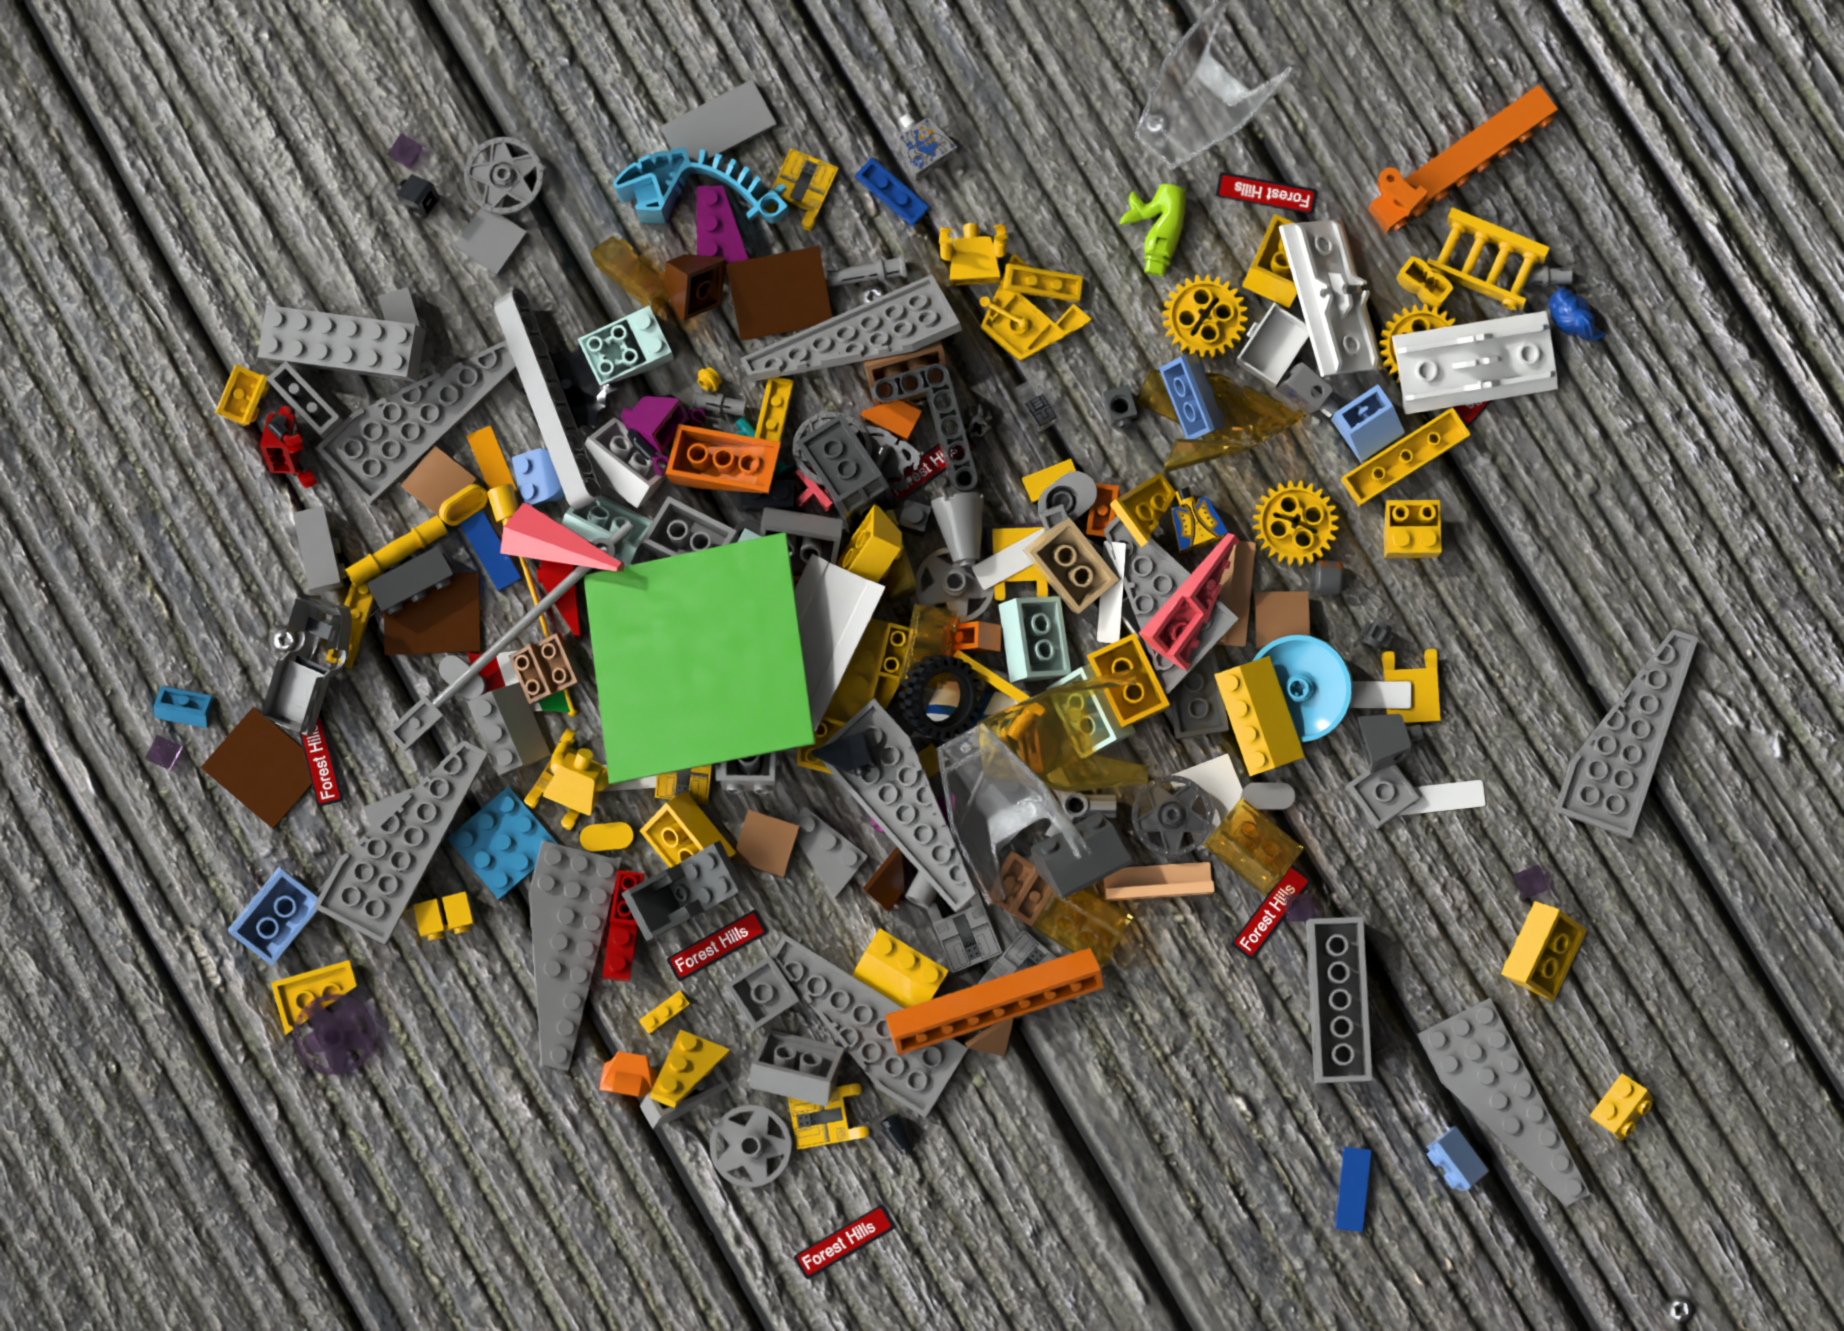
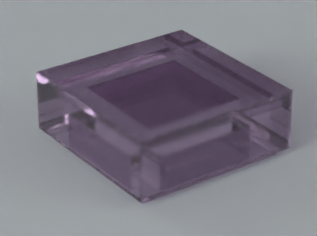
M401 133L388 151L387 156L410 170L424 148Z
M157 735L145 759L171 771L183 747Z
M1540 865L1513 874L1523 900L1549 890Z
M1312 894L1284 895L1286 922L1314 919Z

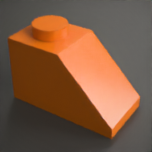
M895 400L863 410L860 420L872 427L884 429L899 441L908 443L922 418V411L918 410L919 406L912 401L905 400V402Z
M975 621L944 625L940 628L941 653H955L957 649L964 654L1000 652L1001 625Z

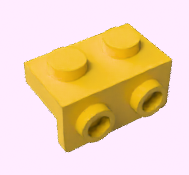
M237 364L234 365L215 414L243 426L249 425L250 421L254 422L260 410L257 407L259 399L266 396L270 386L267 383L269 376L265 374L260 375Z
M1622 1073L1590 1114V1117L1593 1121L1613 1133L1622 1142L1625 1137L1633 1133L1640 1117L1649 1112L1654 1099L1647 1089Z

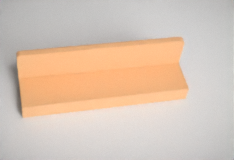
M1239 541L1238 545H1234L1228 559L1231 562L1229 569H1224L1220 579L1222 586L1218 594V600L1235 614L1239 621L1217 643L1219 645L1245 647L1256 547L1254 542Z
M1209 862L1125 867L1103 878L1105 901L1214 893V881L1211 879Z

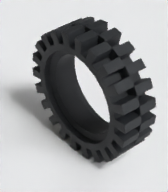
M932 654V657L925 656L922 658L923 663L917 661L913 664L916 669L915 671H907L906 675L910 677L909 681L902 680L901 685L907 687L906 692L899 691V697L905 698V702L899 703L900 709L906 710V712L902 713L904 719L909 720L907 724L910 728H914L919 734L940 740H946V738L954 739L956 738L955 734L963 735L966 733L963 727L970 729L974 725L970 721L971 718L978 719L980 715L974 712L975 707L982 709L983 703L977 701V697H984L983 691L977 690V687L982 686V682L979 679H975L978 676L976 670L970 669L972 666L967 662H963L964 660L943 654ZM946 672L956 679L960 689V700L952 715L941 721H933L924 710L922 703L923 692L927 683L934 676Z

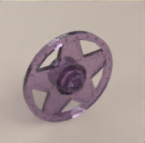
M335 993L322 995L310 1001L299 1013L293 1030L294 1045L300 1058L310 1068L328 1075L345 1074L362 1065L373 1049L376 1035L374 1021L367 1008L355 998ZM329 1000L346 1002L334 1014L318 1004ZM358 1010L362 1012L367 1021L369 1034L354 1027ZM307 1013L314 1030L300 1040V1025ZM347 1050H365L357 1061L344 1067ZM324 1052L329 1068L316 1064L306 1054Z

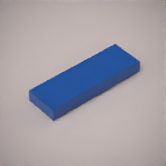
M873 157L854 175L858 182L912 228L930 211L928 204Z
M483 510L460 523L498 592L522 580L508 554L500 553L501 542Z
M1343 1147L1334 1229L1363 1232L1371 1150Z

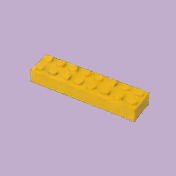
M1452 407L1344 475L1340 481L1359 508L1465 441L1471 434Z

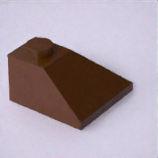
M684 254L666 262L664 286L681 320L685 321L722 305L725 258Z
M898 847L892 851L862 888L863 894L887 913L891 909L896 912L906 900L903 897L905 886L901 850Z

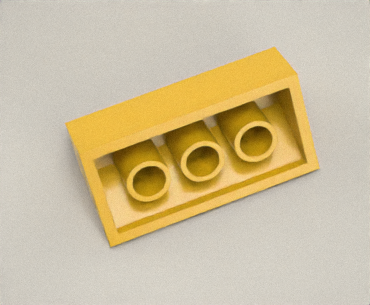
M1271 656L1215 674L1249 776L1306 757Z

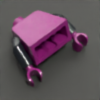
M672 394L659 397L645 396L634 409L627 407L621 414V419L628 430V439L647 461L650 459L654 463V472L659 476L663 475V470L658 465L664 464L667 467L669 459L664 455L658 456L656 452L662 453L676 435L678 424L683 425L690 418V426L701 428V421L704 422L706 417L702 409L691 410L689 409L690 405Z

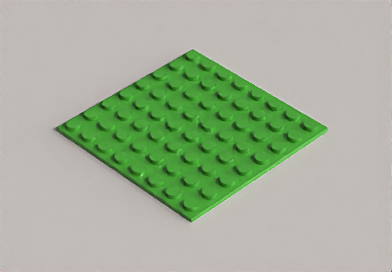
M786 532L624 566V572L605 570L584 575L609 784L816 744Z

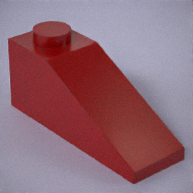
M541 560V567H537L538 583H543V587L549 594L576 567L572 564ZM575 583L554 604L576 639H582L577 583Z

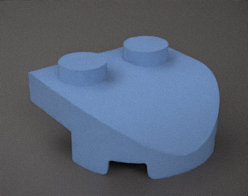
M534 449L512 457L521 505L528 503L535 507L549 501L557 502L565 496L547 449Z

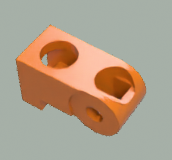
M1392 167L1382 170L1377 181L1380 193L1407 217L1416 210L1428 194V191L1421 185L1415 190L1402 179L1399 170Z

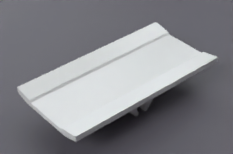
M1324 220L1280 226V233L1321 377L1368 370H1383V362L1381 357H1379L1378 344L1366 306L1370 291H1362L1361 285H1366L1367 281L1358 277L1343 221Z
M1546 311L1392 336L1402 389L1404 415L1558 389L1556 365Z
M812 554L795 588L813 727L816 732L886 587L862 578Z

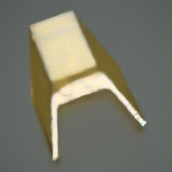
M1136 668L1053 687L978 721L977 729L983 774L1065 792L1147 784L1149 778L1147 765L1099 756L1092 751L1086 700L1089 696L1106 688L1136 685Z

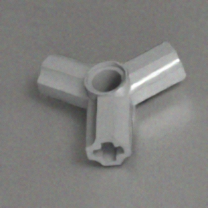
M1066 765L1046 776L1048 783L1062 806L1045 833V836L1048 838L1079 823L1082 818H1088L1098 812L1106 819H1116V795H1082ZM1071 800H1079L1083 805V809L1079 813H1073L1069 810L1068 803Z

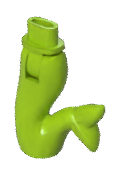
M1161 184L1152 201L1148 204H1145L1134 191L1130 193V210L1122 216L1120 225L1150 219L1163 212L1145 239V256L1143 261L1146 262L1144 270L1146 274L1164 277L1166 267H1169L1171 264L1170 261L1180 238L1185 215L1187 192L1182 187Z

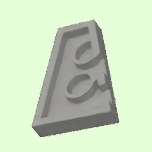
M804 807L792 822V824L800 826L796 841L836 899L868 856Z

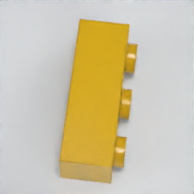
M679 990L641 1018L639 1022L650 1035L691 1004Z

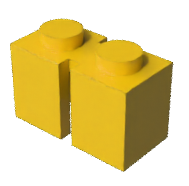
M466 891L442 897L448 921L447 925L445 924L441 903L437 899L414 904L413 907L420 936L423 938L428 937V941H434L444 938L443 933L448 931H454L455 935L471 931L470 926L476 925L470 896Z

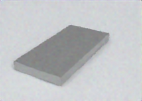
M751 79L660 126V129L671 149L685 147L690 162L698 163L700 149L708 152V161L714 159L716 153L722 155L776 127L777 124L754 81Z

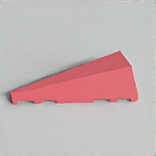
M523 503L503 527L500 550L502 554L624 572V562L616 560L608 555V552L592 545L589 540L565 525L549 518V515L536 510L531 504Z
M1228 533L1139 632L1140 636L1154 651L1183 670L1187 671L1191 665L1188 660L1193 648H1197L1199 645L1198 635L1203 623L1208 622L1222 586L1219 583L1224 569H1229L1231 562L1228 559L1234 545H1238L1240 541L1234 534Z

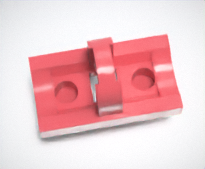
M809 466L808 469L812 473L816 474L813 468ZM800 470L795 472L798 481L806 488L796 498V506L802 508L812 499H815L828 513L833 508V503L828 496L826 488L821 490L815 482L808 479Z

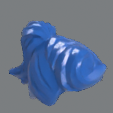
M1563 287L1559 288L1551 296L1548 302L1551 319L1562 332L1567 335H1580L1584 340L1594 341L1605 337L1606 334L1595 327L1594 316L1591 313L1588 302L1583 297L1573 294L1570 289L1567 290Z

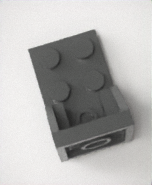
M842 414L796 441L797 446L824 484L828 496L851 535L856 532L874 504L879 506L885 514L896 508L890 487Z
M719 840L681 863L662 871L621 894L646 941H649L744 890L745 886Z

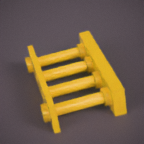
M1452 207L1446 222L1450 226L1451 231L1437 261L1432 259L1427 261L1432 272L1438 273L1456 284L1500 301L1507 309L1523 311L1526 298L1521 297L1520 294L1533 265L1538 262L1544 264L1550 247ZM1466 232L1473 235L1476 240L1462 271H1458L1447 266L1460 235ZM1490 242L1499 246L1500 251L1485 282L1471 276L1485 244ZM1514 252L1522 255L1524 262L1509 292L1495 285L1509 254Z

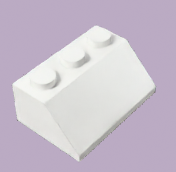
M614 417L589 436L584 446L595 475L608 487H611L625 498L627 502L638 508L655 493L667 478V467L664 464H659L658 466L663 470V475H657L654 472V463L650 459L647 461L633 447L627 436V428Z

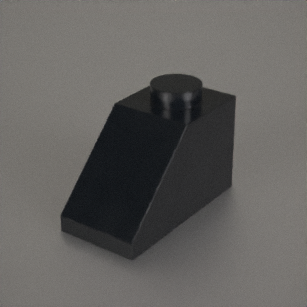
M413 174L408 179L402 180L397 188L398 193L396 196L399 202L423 219L427 218L440 200L434 184Z
M862 732L811 750L814 757L851 775L855 774L856 777L870 773V768L877 766L868 737Z

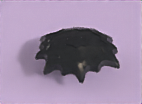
M580 344L576 346L572 353L568 352L565 348H562L556 354L548 351L577 428L587 426L596 429L598 414L608 405L607 396L616 392L619 389L618 386L611 383L603 386L599 385ZM522 388L520 392L527 396L525 389Z

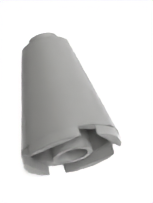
M979 492L953 494V497L948 498L947 501L945 496L932 500L931 507L953 562L959 564L961 568L974 566L975 561L980 559L984 508L983 494L980 495Z

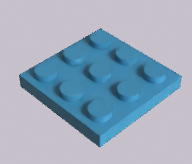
M509 786L447 838L499 900L534 871L542 841L558 844Z

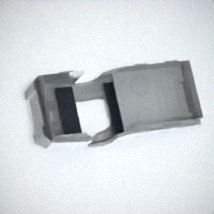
M304 593L295 600L286 632H302L303 639L296 650L287 651L281 660H277L261 712V716L306 736L313 735L329 680L342 671L348 660L351 634L350 607L327 601L321 598V595L318 593ZM326 614L332 616L331 621L326 619ZM319 637L328 640L325 650H340L336 663L330 668H325L311 661L318 645Z

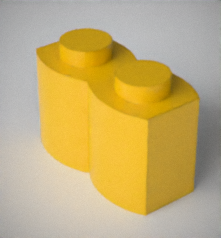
M1413 256L1410 257L1396 277L1397 282L1403 289L1417 294L1423 304H1427V307L1431 309L1435 306L1439 309L1453 290V286L1448 279L1432 272L1426 262Z

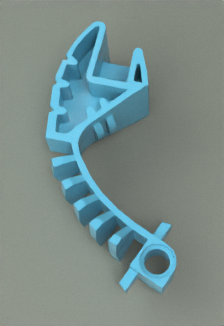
M685 147L671 149L669 153L665 150L654 152L653 155L648 154L638 159V163L634 162L628 166L613 183L620 202L623 203L635 198L637 199L638 204L635 208L641 223L666 224L675 202L682 192L681 188H684L686 184L685 180L692 174H702L714 178L740 194L753 207L746 213L749 221H752L759 214L766 222L777 223L789 214L788 206L779 197L787 190L785 185H778L759 201H756V198L764 194V184L758 176L753 179V173L745 166L736 181L734 179L740 172L739 164L736 160L731 159L726 173H723L721 171L725 165L724 157L716 153L712 167L707 166L708 152L700 149L698 163L690 162ZM769 204L779 206L775 213H767L765 208Z

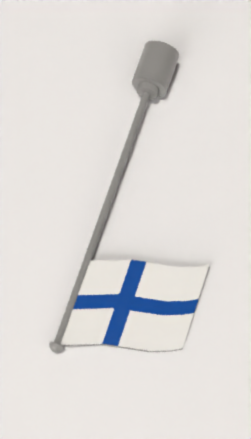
M946 681L940 682L925 710L927 716L933 721L944 720L956 710L960 700L958 683ZM977 687V690L983 691L984 697H977V701L982 702L983 705L982 709L975 707L974 712L980 715L978 719H970L974 725L970 729L963 727L966 733L963 735L955 734L956 738L954 739L946 738V740H940L966 748L994 750L951 831L953 838L1008 736L1006 732L1023 707L1001 692ZM1028 690L1022 691L1031 697V693ZM916 731L911 736V738H931ZM918 871L905 897L914 904L929 909L938 892Z

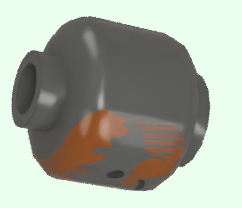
M1319 560L1315 566H1311L1310 587H1314L1316 593L1339 595L1342 592L1343 586H1348L1349 571L1344 570L1342 562Z

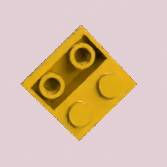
M1387 500L1384 521V558H1438L1442 553L1440 500Z

